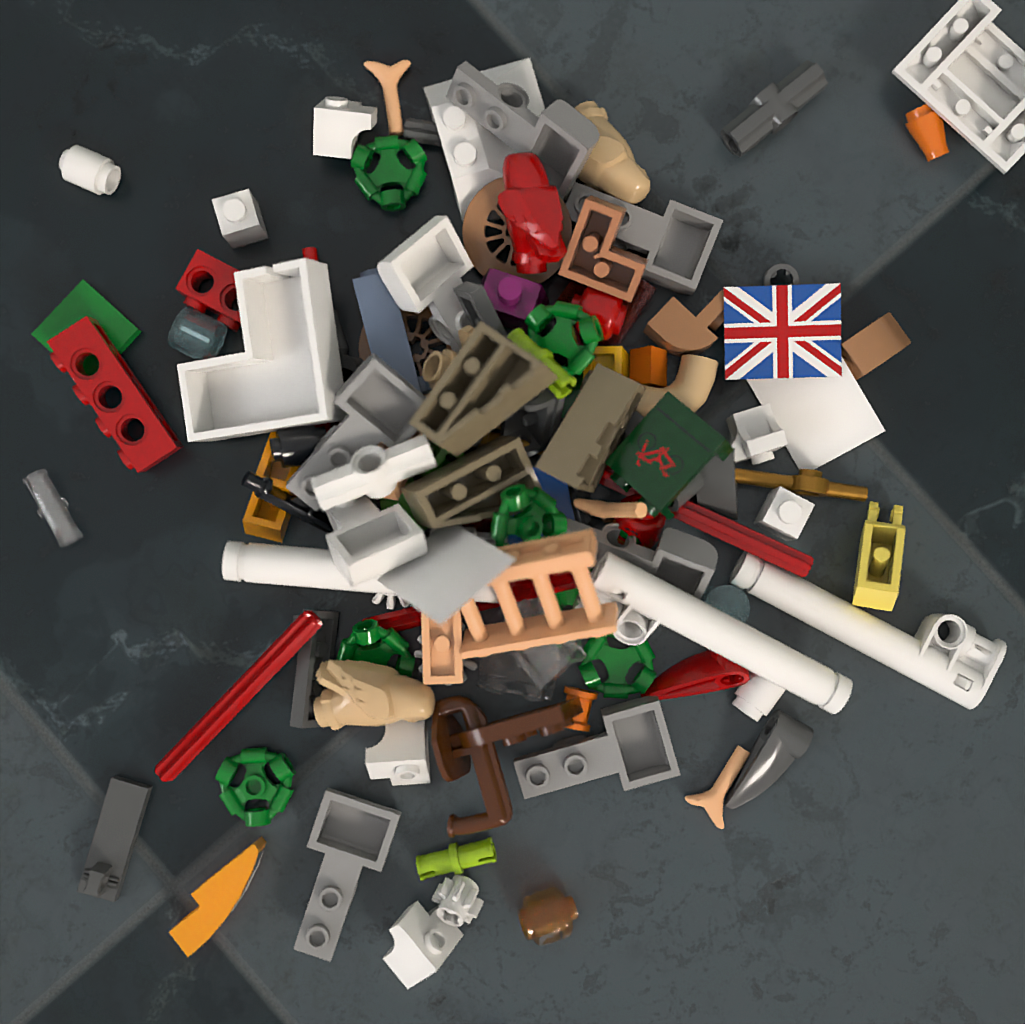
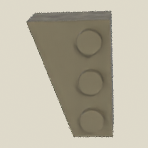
M480 321L412 417L409 424L437 445L458 457L559 377L543 362Z
M597 363L594 370H589L580 386L581 392L567 411L564 420L535 468L576 489L594 493L608 466L605 461L616 450L646 388L640 383Z
M501 435L400 489L416 523L436 529L492 518L493 512L498 511L502 503L501 492L509 486L523 484L529 489L534 487L542 489L520 437ZM524 509L519 510V511H516V512H509V514H510V515H516V513H520V512H522Z

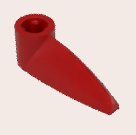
M706 650L680 661L654 679L647 691L641 694V697L657 696L659 700L734 688L744 685L749 681V671L711 650Z

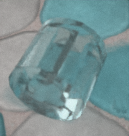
M187 306L180 311L170 328L167 340L168 346L197 361L215 358L224 344L227 326L191 306Z
M724 584L708 587L700 599L743 623H746L750 615L751 606L747 595L742 589L734 585Z

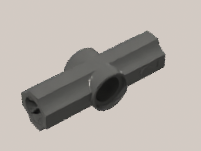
M806 60L778 84L773 82L764 88L751 101L749 107L721 130L720 135L726 148L732 154L742 157L770 133L774 135L782 130L794 119L799 109L826 88L828 82L823 69L817 63Z

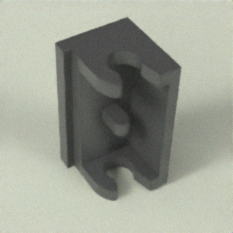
M546 387L501 422L500 436L520 437L521 440L528 441L530 445L524 447L528 457L546 450L560 426L565 397L558 399Z

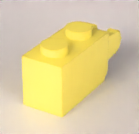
M870 501L867 518L860 537L852 605L892 612L899 593L906 527L902 525L903 506H893L890 513L891 523L877 522L880 511L879 502Z

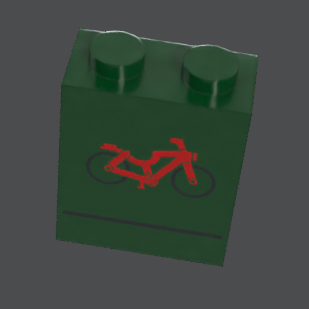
M668 391L608 457L605 463L615 471L610 478L626 493L633 487L641 495L637 502L645 503L647 512L654 518L661 512L668 520H671L675 514L667 507L715 455L724 462L734 449L721 434Z

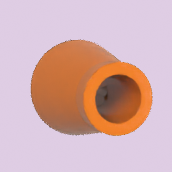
M927 104L905 114L908 121L905 126L924 153L927 162L949 153L944 121Z

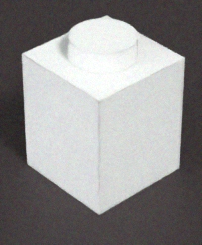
M249 188L212 199L222 236L233 249L268 238L258 202Z
M780 486L769 491L753 524L786 541L798 539L815 504Z

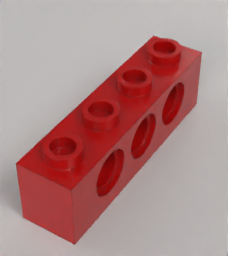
M85 316L47 341L53 350L49 354L52 361L62 373L68 372L76 383L72 386L76 396L84 405L90 404L98 415L95 418L97 426L106 437L110 438L113 436L121 448L117 453L128 469L132 470L135 468L138 473L146 472L184 447L97 319ZM94 354L99 360V369L95 374L89 376L85 372L83 364L88 356ZM112 387H117L122 394V401L116 408H111L106 402V393ZM134 419L140 420L144 425V435L137 441L128 434V425Z

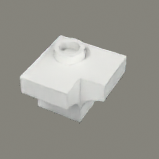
M325 97L314 107L313 155L351 159L357 147L359 132L371 130L377 123V107L362 106V102L348 101L344 97Z
M770 403L732 414L726 419L730 431L729 444L732 448H735V464L751 459L752 465H757L775 459L773 452L788 445L784 429L782 430L778 426Z
M400 720L385 725L383 739L377 745L366 748L365 764L370 779L390 778L392 786L431 783L426 720L416 722Z
M418 901L410 905L389 929L394 939V945L383 957V960L407 989L438 971L464 935L458 927L443 922L437 916L436 910L438 906L427 913Z

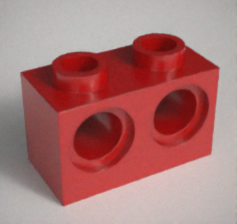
M197 249L175 288L185 297L183 304L203 315L206 309L219 315L216 321L235 332L238 331L239 327L242 328L239 310L234 311L231 308L233 300L237 298L234 272L239 270ZM214 279L211 290L206 293H199V286L202 281Z

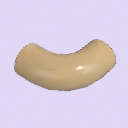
M682 355L677 377L669 386L655 388L641 384L646 390L636 411L645 417L669 391L695 413L707 400L715 381L719 362L698 355Z

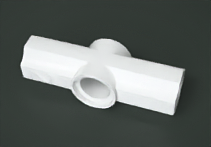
M423 434L384 450L379 446H365L353 455L351 463L315 476L310 481L322 510L325 511L363 495L373 499L384 498L395 490L397 482L435 468L437 464L427 438Z

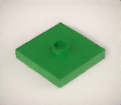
M82 279L31 335L52 353L53 350L47 341L85 316L97 319L119 353L122 354L142 331L88 282ZM94 354L88 356L83 364L84 370L89 376L95 374L99 369V360Z

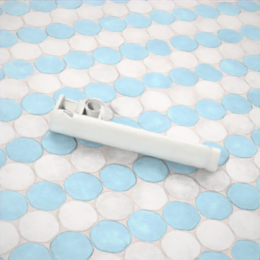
M458 525L495 546V539L490 537L491 532L476 531L475 527ZM439 528L431 529L430 535H432ZM228 541L224 549L222 560L224 580L239 582L244 580L251 583L397 595L377 581L383 574L351 587L335 566L330 549L260 543L245 544L244 542ZM486 586L474 596L475 602L499 604L494 588L491 586Z
M609 551L604 554L590 573L600 604L617 603L619 609L617 631L613 635L621 643L627 645L642 644L656 627L662 624L804 700L818 705L831 714L838 713L850 697L853 687L851 679L838 672H834L829 667ZM579 592L574 601L573 609L584 607Z
M746 551L743 552L737 561L729 579V583L738 588L746 589L748 593L967 709L975 708L982 701L1006 653V642L999 638L993 641L988 640L977 634L974 627L966 624L963 619L953 614H930L922 621L913 637L815 584ZM945 621L949 626V635L942 641L938 636V627Z

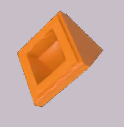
M652 345L630 349L629 378L640 384L655 388L666 387L667 350Z

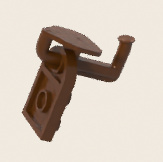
M457 695L435 701L431 743L439 771L447 782L455 781L465 776L471 770V754L486 807L485 812L470 816L457 817L456 814H451L447 822V833L450 838H454L456 835L473 834L507 824L512 818L513 808L494 741L502 740L504 747L527 740L526 738L537 735L538 729L541 736L564 730V727L574 724L573 717L583 713L579 697L488 722L486 715L470 698ZM462 712L466 730L462 729L453 714Z

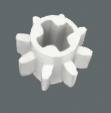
M455 875L452 880L446 877L443 884L439 883L432 897V901L439 904L436 910L437 916L451 926H462L464 921L470 924L472 918H477L484 903L483 900L476 898L479 892L478 885L466 876Z

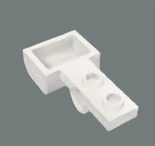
M437 215L377 264V269L400 309L420 313L427 306L433 314L429 318L431 330L438 339L450 345L452 350L458 354L462 348L458 331L467 325H472L453 289L463 283L461 277L473 267V264L448 217Z
M363 495L325 510L334 532L325 535L332 559L351 587L357 586L428 552L424 532L399 504L380 511L368 496Z

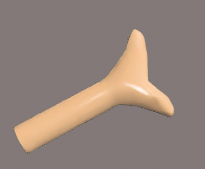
M401 60L392 66H388L375 61H366L363 65L374 74L383 88L389 135L401 136L404 129L397 84L401 76L410 67L411 62L409 60Z
M575 498L573 501V506L588 515L599 517L605 523L612 522L613 518H643L647 514V506L643 502H606Z
M739 745L710 790L685 796V800L691 805L704 807L712 822L719 829H724L722 817L724 797L751 754Z

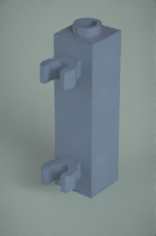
M374 268L361 272L359 274L360 277L352 279L371 354L375 353L422 394L430 393L432 389L429 383L423 379V376L417 377L401 310L380 277L378 269Z

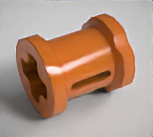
M564 686L563 692L566 693L565 701L579 697L583 713L573 717L574 724L566 728L590 732L591 726L588 724L592 702L597 700L598 693L577 687Z

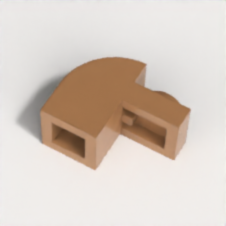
M721 290L696 317L673 296L647 323L643 333L658 347L667 350V353L677 357H682L685 354L699 355L705 352L718 339L708 328L710 327L715 332L724 322V291Z
M888 312L842 343L841 352L855 380H858L912 342L893 315Z

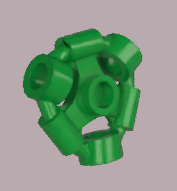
M398 135L375 137L374 142L366 145L359 144L356 147L351 160V168L354 169L357 177L354 182L368 201H376L381 205V209L385 211H399L406 208V202L412 196L418 195L427 176V173L424 172V166L428 159L414 138L408 141L399 139ZM399 150H403L414 168L406 169L397 158ZM374 152H377L380 155L378 166L373 173H366L372 163ZM402 185L404 191L390 189L380 193L381 188L384 186Z
M557 301L555 305L548 306L540 304L525 319V323L528 325V336L541 349L547 348L552 353H558L567 357L568 367L560 366L571 376L575 373L580 375L596 357L594 351L598 342L603 340V331L598 318L595 315L591 316L585 313L581 305ZM555 316L557 322L552 331L545 337L539 336L537 333L544 330ZM578 321L581 336L586 344L585 346L578 344L575 335L574 325Z
M515 484L501 492L502 503L499 510L493 512L490 535L492 539H495L496 547L510 545L505 540L511 534L518 536L523 542L566 533L567 519L565 514L556 508V499L541 488L534 487L529 489L523 484ZM524 509L521 513L516 514L514 516H511L509 514V512H516Z
M373 619L363 620L353 626V632L348 638L342 639L336 660L365 661L387 666L390 657L398 654L395 669L400 675L411 677L415 656L411 655L408 650L409 643L393 628L385 629L379 626L378 622Z
M613 633L602 637H590L581 650L584 655L581 665L578 666L587 688L603 693L604 698L628 699V695L644 694L657 675L654 671L652 660L656 656L648 640L646 639V641L639 645H630L628 648L617 649L610 647L607 642L608 637L615 638ZM599 659L605 665L608 672V678L605 682L601 683L591 662L592 660ZM636 662L642 663L643 666L634 677L631 685H629L625 680L629 668Z
M267 747L242 749L240 754L232 757L227 756L224 759L215 780L219 781L222 792L219 797L231 816L236 814L245 821V826L256 827L271 824V819L278 812H284L294 792L291 784L296 771L290 759L283 752L279 754L268 752ZM267 762H269L273 773L282 783L273 784L267 777L264 770ZM242 764L246 768L244 780L239 787H232L230 784ZM263 799L269 803V807H255L245 810L246 802L249 800Z

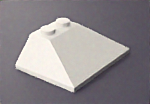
M958 0L895 67L892 73L999 171L1005 174L1025 153V52L992 23L1002 11L992 0Z
M530 58L480 71L496 85L513 83L524 89L529 96L527 109L536 116L540 117L541 112L545 110ZM452 80L424 87L423 89L432 120L437 128L463 222L466 210L473 197L485 185L503 177L504 158L509 154L517 152L446 98ZM494 210L488 218L491 222L502 219Z

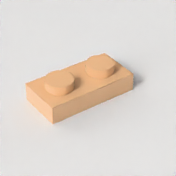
M461 609L441 626L421 612L423 685L464 683L463 658L460 653V647H462Z

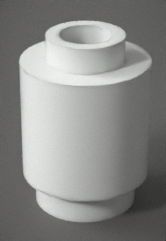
M74 145L70 149H66L59 160V168L62 170L64 180L95 194L101 195L105 193L111 195L120 182L121 169L119 166L114 165L112 159L80 145Z
M750 671L749 681L738 687L734 693L737 697L732 704L758 722L762 715L767 717L785 689Z

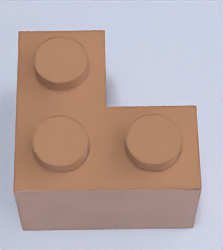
M592 195L585 198L558 275L632 302L649 259L613 246L627 209Z

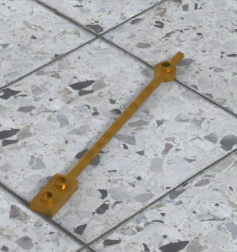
M487 433L483 436L478 447L499 437L500 433ZM521 440L524 447L530 445L528 441ZM735 468L736 481L739 484L773 489L781 486L798 495L827 496L865 502L868 496L867 487L830 482L828 479L822 478V472L818 470L799 469V475L789 476Z

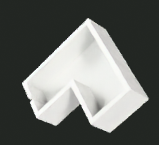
M301 258L273 264V268L263 266L234 272L245 352L177 364L188 442L218 441L275 432L278 429L342 421L347 413L334 403L335 395L344 382L327 264L308 258Z

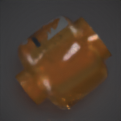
M550 887L527 895L523 899L522 908L517 911L527 941L533 939L539 946H545L571 936L573 920L578 919L577 908L572 896L564 897L557 887Z

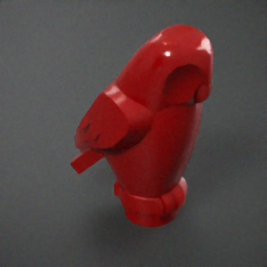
M521 152L509 154L504 158L503 162L505 191L498 195V204L505 216L508 233L514 249L512 261L516 263L517 273H544L547 271V263L559 262L567 253V248L560 232L563 230L562 220L564 218L556 185L549 184L544 165L535 153Z

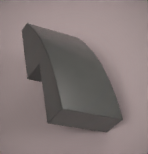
M733 448L734 451L724 462L715 455L700 471L704 479V486L696 495L697 504L731 520H738L735 448Z

